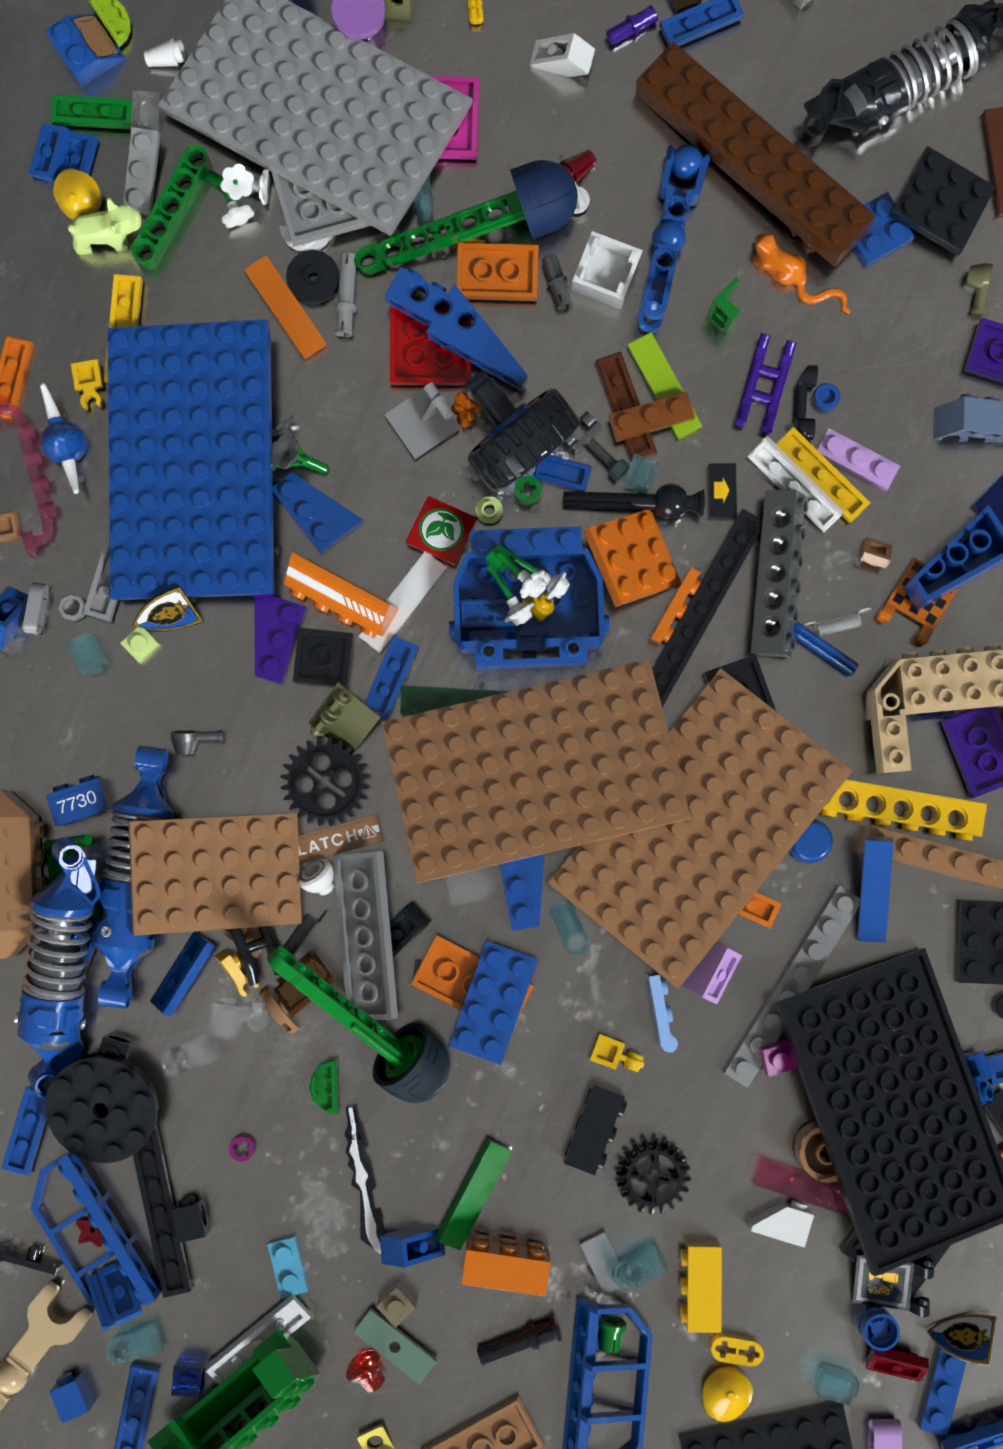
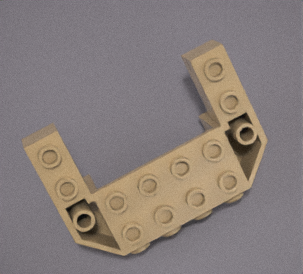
M1001 645L985 646L982 652H974L973 647L956 649L957 654L946 655V650L930 651L928 657H919L918 653L901 654L902 659L890 663L867 691L866 721L871 720L876 774L912 770L906 715L995 706L1003 708V650H1001Z

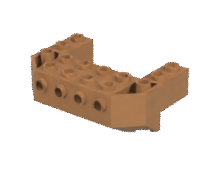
M0 790V959L17 956L27 945V938L32 934L28 930V925L33 922L30 918L31 897L46 888L45 878L41 877V866H44L45 863L44 851L40 849V838H43L44 835L43 823L39 822V816L13 792L7 790ZM38 924L34 926L36 932L42 929V926Z

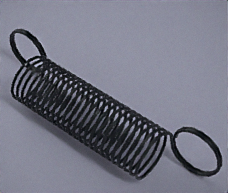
M326 910L323 912V914L320 916L317 922L320 923V921L327 912ZM305 914L302 918V923L306 926L300 929L298 924L292 935L283 945V948L295 955L294 953L297 952L296 950L303 943V939L307 937L309 932L312 931L311 929L314 928L313 926L316 925L315 923H317L308 917V914Z

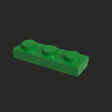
M52 94L50 121L53 125L131 130L134 121L135 103L133 99Z

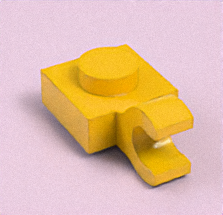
M222 950L215 958L234 982L237 992L243 997L247 996L243 986L248 980L246 975L240 970L243 967L240 959L235 953L230 956V954Z

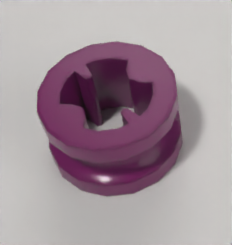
M245 1134L235 1136L229 1146L230 1156L238 1162L248 1160L254 1152V1142ZM244 1141L248 1144L246 1149L250 1150L248 1153L242 1152L239 1155L235 1152L237 1147H234L236 1143L242 1144Z

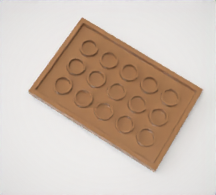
M297 813L128 821L132 935L302 924L300 886L298 885L300 867Z

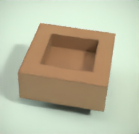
M866 537L862 545L861 561L871 566L887 569L891 561L892 545Z

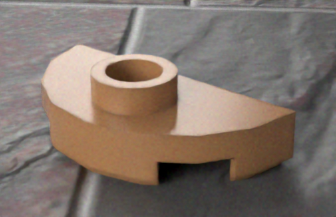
M268 984L260 989V997H263L266 1001V1008L279 1025H284L290 1034L299 1030V1025L290 1016L281 1000L277 998Z

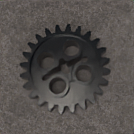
M321 737L317 738L316 746L308 740L306 741L307 749L304 750L302 747L297 746L299 755L289 754V758L293 763L283 765L284 768L289 770L288 774L280 776V778L288 780V784L280 787L282 790H289V794L283 799H292L293 803L289 809L292 810L298 807L300 809L298 818L307 814V823H311L314 817L317 818L318 826L323 824L324 819H327L329 825L332 826L335 817L343 823V814L346 813L348 816L353 817L354 814L351 808H362L357 800L367 799V796L361 792L362 789L370 788V785L363 783V779L369 777L370 774L362 773L361 771L367 764H358L357 760L361 754L352 756L353 746L351 745L343 749V740H340L336 746L333 745L332 737L328 738L326 744H323ZM321 754L326 755L330 760V765L326 770L318 769L315 764L316 758ZM310 766L322 777L329 775L331 777L329 782L345 793V797L338 795L329 786L321 788V780L306 771L305 767ZM341 771H347L352 776V782L347 787L341 786L337 781V776ZM304 776L311 778L313 781V788L310 792H304L299 787V781ZM324 793H330L335 797V805L332 808H325L321 804V797Z

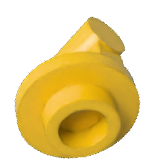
M542 592L537 598L528 596L522 601L526 604L534 603L530 611L539 623L554 611L553 599H547V592Z

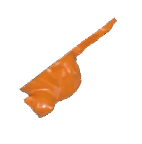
M759 234L755 236V249L757 251L752 259V263L756 267L768 271L773 279L782 285H796L797 296L805 304H816L832 296L838 297L842 303L841 310L849 315L851 310L847 308V295L843 290L830 288L815 295L808 294L805 290L807 280L805 260L799 255L785 252L777 245L773 235Z

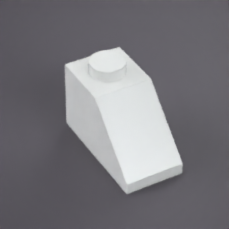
M575 33L536 40L530 66L566 77L587 75L592 64L595 48Z
M792 1200L791 1203L782 1201L749 1219L747 1226L752 1232L805 1248L814 1214L810 1209H807L808 1205L801 1201Z

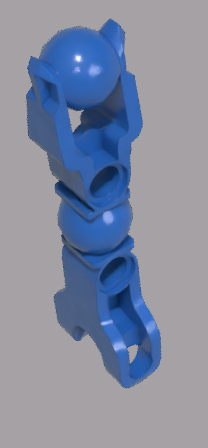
M670 144L666 150V161L658 192L659 197L664 200L660 224L655 227L652 233L654 251L637 318V327L645 334L650 332L655 334L661 327L670 296L677 256L686 243V233L684 230L686 216L690 206H695L698 203L706 169L710 161L709 153L702 156L699 149L692 145H682L674 149ZM671 171L675 177L681 180H691L697 176L694 189H688L686 193L682 189L674 190V186L668 182ZM676 209L681 215L674 216L669 210ZM664 259L670 265L664 267L659 265L657 261ZM643 317L654 319L656 323L647 325Z

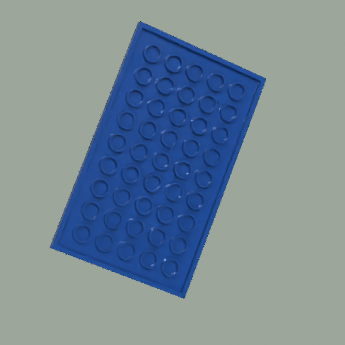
M262 319L108 328L110 599H152L154 596L177 586L182 588L188 598L274 594L270 321Z

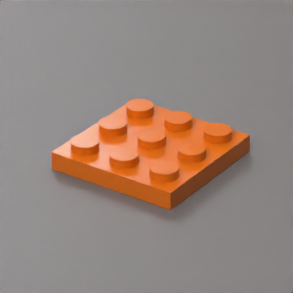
M644 510L591 526L583 531L615 607L682 584L651 510Z

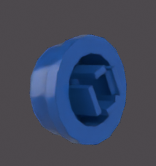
M814 819L789 851L793 857L801 862H820L827 857L832 849L833 838L831 831L826 824Z

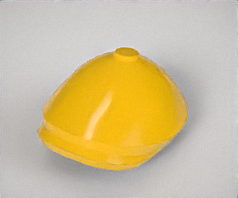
M70 168L63 170L56 177L53 186L54 196L60 209L67 217L73 220L79 216L99 211L102 204V194L99 186L90 175Z
M734 1367L716 1369L706 1379L703 1387V1405L706 1413L712 1419L720 1422H730L736 1419L746 1410L751 1402L753 1395L752 1385L745 1374Z

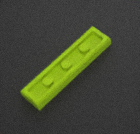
M652 332L627 345L656 401L684 393ZM694 410V420L671 426L677 440L702 428V424Z

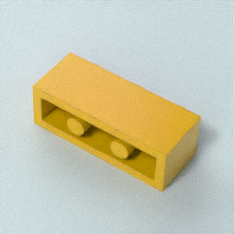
M685 1240V1249L680 1250L681 1266H685V1277H680V1293L685 1295V1305H680V1322L685 1323L687 1332L721 1333L722 1246L719 1241Z

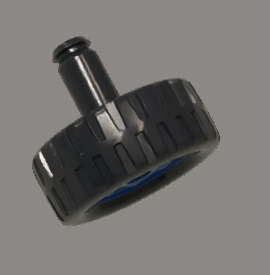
M481 370L465 383L466 389L469 388L471 390V396L494 426L488 431L489 435L470 451L467 459L489 489L498 491L518 480L553 453L575 432L580 425V420L564 397L554 388L546 390L528 404L522 403L516 408L497 382L486 374L488 371Z

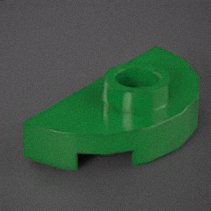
M337 1058L326 1060L316 1068L311 1076L309 1089L311 1098L318 1107L326 1113L336 1115L339 1114Z

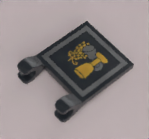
M857 1251L852 1302L905 1310L920 1317H928L930 1314L929 1298L922 1296L911 1298L913 1273L925 1279H932L934 1277V1261L928 1258L918 1259L878 1276H872L863 1252Z

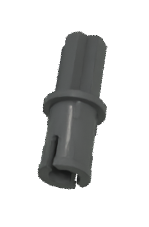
M546 255L542 259V263L549 281L547 287L551 288L556 309H564L566 305L568 307L573 305L566 285L568 279L563 276L557 255Z

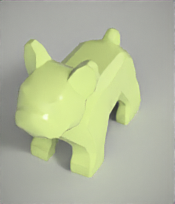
M109 197L107 198L108 211L74 218L72 224L68 226V230L73 237L72 244L76 253L79 255L92 254L91 244H108L116 251L128 250L129 242L126 236L141 227L142 221L139 210L127 204L116 205Z

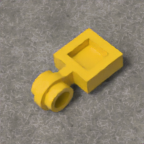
M599 1033L590 1057L591 1061L616 1070L619 1060L625 1061L623 1067L635 1072H639V1069L643 1068L645 1064L643 1062L644 1056L632 1051H628L627 1055L622 1054L625 1046L624 1042Z

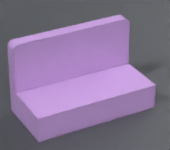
M716 942L682 986L718 1004L742 955Z

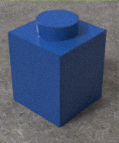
M70 1372L55 1380L56 1384L49 1393L62 1424L88 1413L94 1405V1400L82 1372L76 1375H72Z

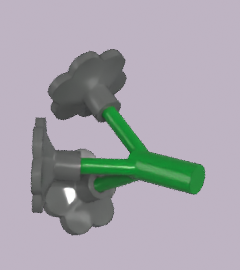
M292 415L272 430V436L280 435L278 441L271 445L272 471H275V468L287 469L294 466H305L321 474L326 473L328 464L307 456L299 446L298 440L292 438L294 435L288 429L294 418Z

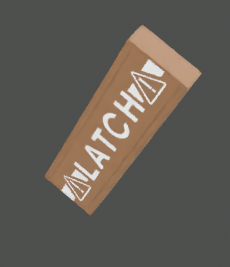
M377 815L298 836L299 864L383 842Z

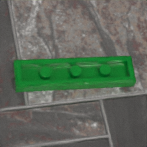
M486 1139L435 1236L439 1243L461 1250L512 1153L511 1149Z

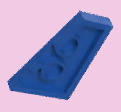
M293 472L273 486V493L320 554L364 522L363 519Z

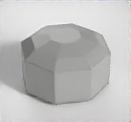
M70 593L61 598L58 610L63 618L75 622L85 616L83 611L86 603L82 597Z

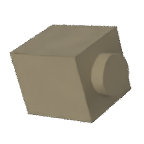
M398 1279L378 1298L376 1307L396 1328L416 1309L417 1298Z

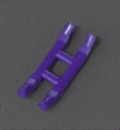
M761 332L735 423L741 427L746 425L752 400L768 404L763 419L762 432L770 434L773 430L797 342L786 341L778 368L763 364L771 335ZM759 374L775 379L771 394L755 390Z

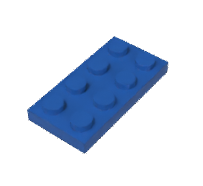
M486 940L448 1047L501 1065L538 959Z

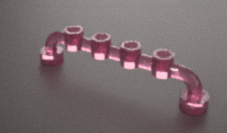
M0 403V420H3L2 414H9L15 421L42 523V532L39 535L34 536L32 531L21 533L26 554L38 552L37 547L45 544L51 538L54 531L52 518L57 517L53 501L47 502L45 492L50 491L46 475L40 476L38 465H42L43 461L39 448L33 449L31 439L36 438L32 422L26 423L23 412L17 406L10 403Z

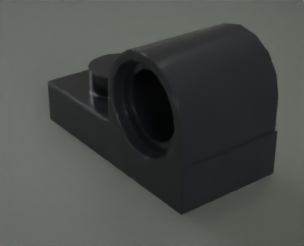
M414 901L407 904L390 921L393 958L432 921Z

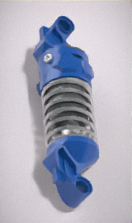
M68 837L56 840L52 846V855L62 870L61 874L45 889L31 897L30 918L33 922L28 925V930L32 934L27 938V944L30 948L26 951V957L29 960L24 964L27 974L23 977L24 984L22 985L20 1010L16 1012L14 1022L18 1023V1037L42 1056L41 1061L29 1071L28 1080L37 1095L46 1098L49 1086L59 1071L69 1062L78 1058L84 1049L80 1031L84 1030L85 1019L82 1018L84 1015L85 989L80 982L86 978V975L81 970L88 964L81 957L89 953L88 948L83 944L90 940V936L84 931L92 926L91 922L87 919L93 915L94 904L101 896L99 884L95 878L96 859L86 858L78 844ZM67 849H73L71 856L62 858L63 853ZM72 922L84 923L85 926L72 927ZM38 924L47 929H42L36 932L34 930V926ZM71 934L84 937V939L70 940ZM34 937L42 940L38 944H33ZM49 1077L46 1082L39 1084L41 1079Z

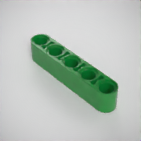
M191 145L185 150L132 245L131 253L139 267L143 270H153L160 264L203 187L207 172L212 169L208 153L200 145ZM196 158L204 159L199 165L192 164ZM182 182H191L189 187L184 189L179 188ZM171 204H177V205H178V207H177V209H176L175 211H173V212H167V211H166V209H167V207H168L169 205H171ZM156 228H165L161 235H153ZM146 250L152 251L147 259L140 258L142 252Z

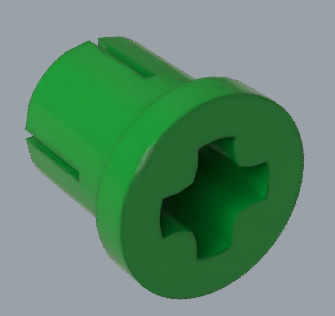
M533 476L521 477L517 480L514 487L516 498L524 505H530V503L533 504L537 501L542 491L540 482ZM524 485L528 486L529 490H533L531 497H527V494L523 493Z
M602 1316L598 1324L600 1327L598 1348L606 1353H612V1351L613 1353H618L620 1351L622 1333L626 1330L627 1323L615 1316Z

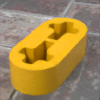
M718 1333L710 1341V1350L713 1357L720 1362L754 1367L759 1365L764 1357V1351L760 1343L751 1337ZM722 1341H726L727 1346L734 1348V1350L725 1349L724 1353L720 1354L716 1345L720 1346ZM750 1346H753L757 1354H752L751 1358H747L745 1352L739 1351V1349L749 1350Z

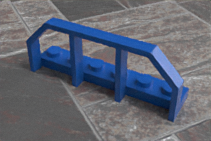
M67 1152L40 1170L31 1206L32 1212L89 1305L95 1306L87 1281L83 1275L115 1255L118 1259L117 1266L122 1275L128 1276L133 1284L132 1291L139 1300L140 1305L145 1304L147 1306L157 1299L162 1291L161 1286L155 1284L132 1246L133 1238H127L105 1202L108 1199L106 1194L101 1195L79 1157L71 1152ZM58 1166L63 1178L69 1179L73 1185V1194L80 1204H84L85 1207L53 1227L41 1207V1201L48 1172ZM88 1213V1219L92 1226L99 1228L104 1236L102 1241L108 1252L79 1270L57 1232Z
M577 1297L563 1449H587L588 1436L591 1432L590 1424L633 1421L631 1442L624 1449H643L653 1334L635 1311L626 1304L600 1305L588 1297ZM601 1314H625L641 1334L638 1359L595 1362L596 1351L599 1345L597 1335ZM637 1370L634 1410L591 1413V1407L593 1406V1380L596 1372Z

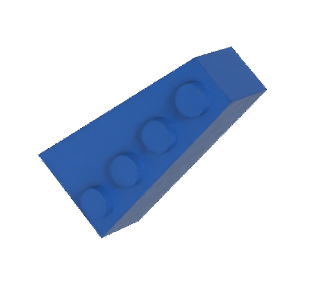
M989 504L903 588L917 611L1003 563V526Z
M544 854L500 864L512 931L540 926Z

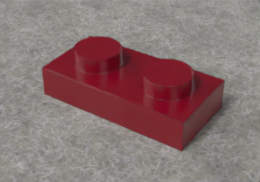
M872 1348L866 1358V1369L920 1382L929 1369V1358L918 1356L912 1352L905 1353L892 1349L878 1351Z

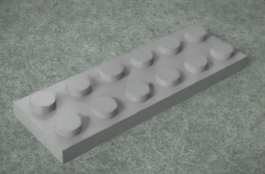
M383 851L333 855L345 996L374 1020L398 1018Z

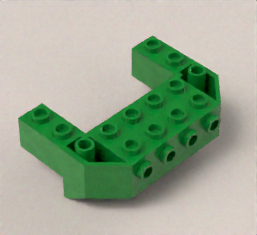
M279 1328L253 1350L255 1354L187 1413L182 1417L171 1420L147 1442L152 1449H241L242 1447L246 1449L259 1438L257 1436L258 1432L264 1428L268 1430L280 1420L279 1414L285 1410H292L302 1401L300 1396L316 1384L314 1381L320 1373L298 1341ZM264 1402L269 1405L265 1409H263ZM242 1421L247 1423L243 1428L241 1426ZM221 1439L225 1442L222 1446H220Z

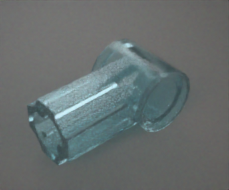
M568 901L550 909L568 953L574 956L586 953L589 948V939L573 903ZM580 935L584 938L585 946L581 951H574L570 948L569 940L572 936Z

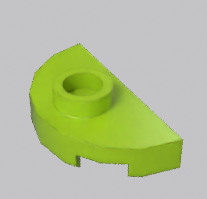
M88 0L118 47L122 46L127 41L131 32V20L125 7L118 0Z

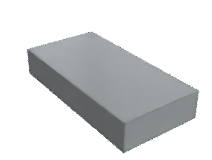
M604 1230L579 1242L604 1295L629 1283Z

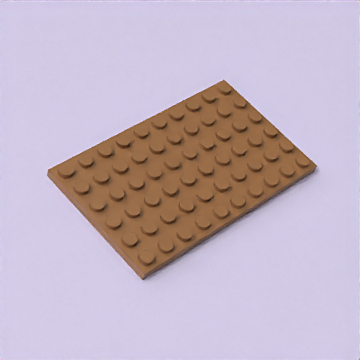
M650 659L381 722L418 884L677 823L691 818Z
M721 668L669 732L691 818L677 823L577 846L548 882V884L677 989L682 986L853 772Z

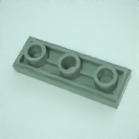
M372 1307L353 1331V1333L418 1384L423 1381L437 1362L433 1355L397 1327L395 1328ZM396 1341L400 1346L394 1348L391 1346V1343Z

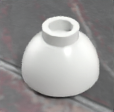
M322 858L308 863L300 871L298 885L307 892L319 893L322 896L330 893L334 887L332 883L334 871L330 861Z

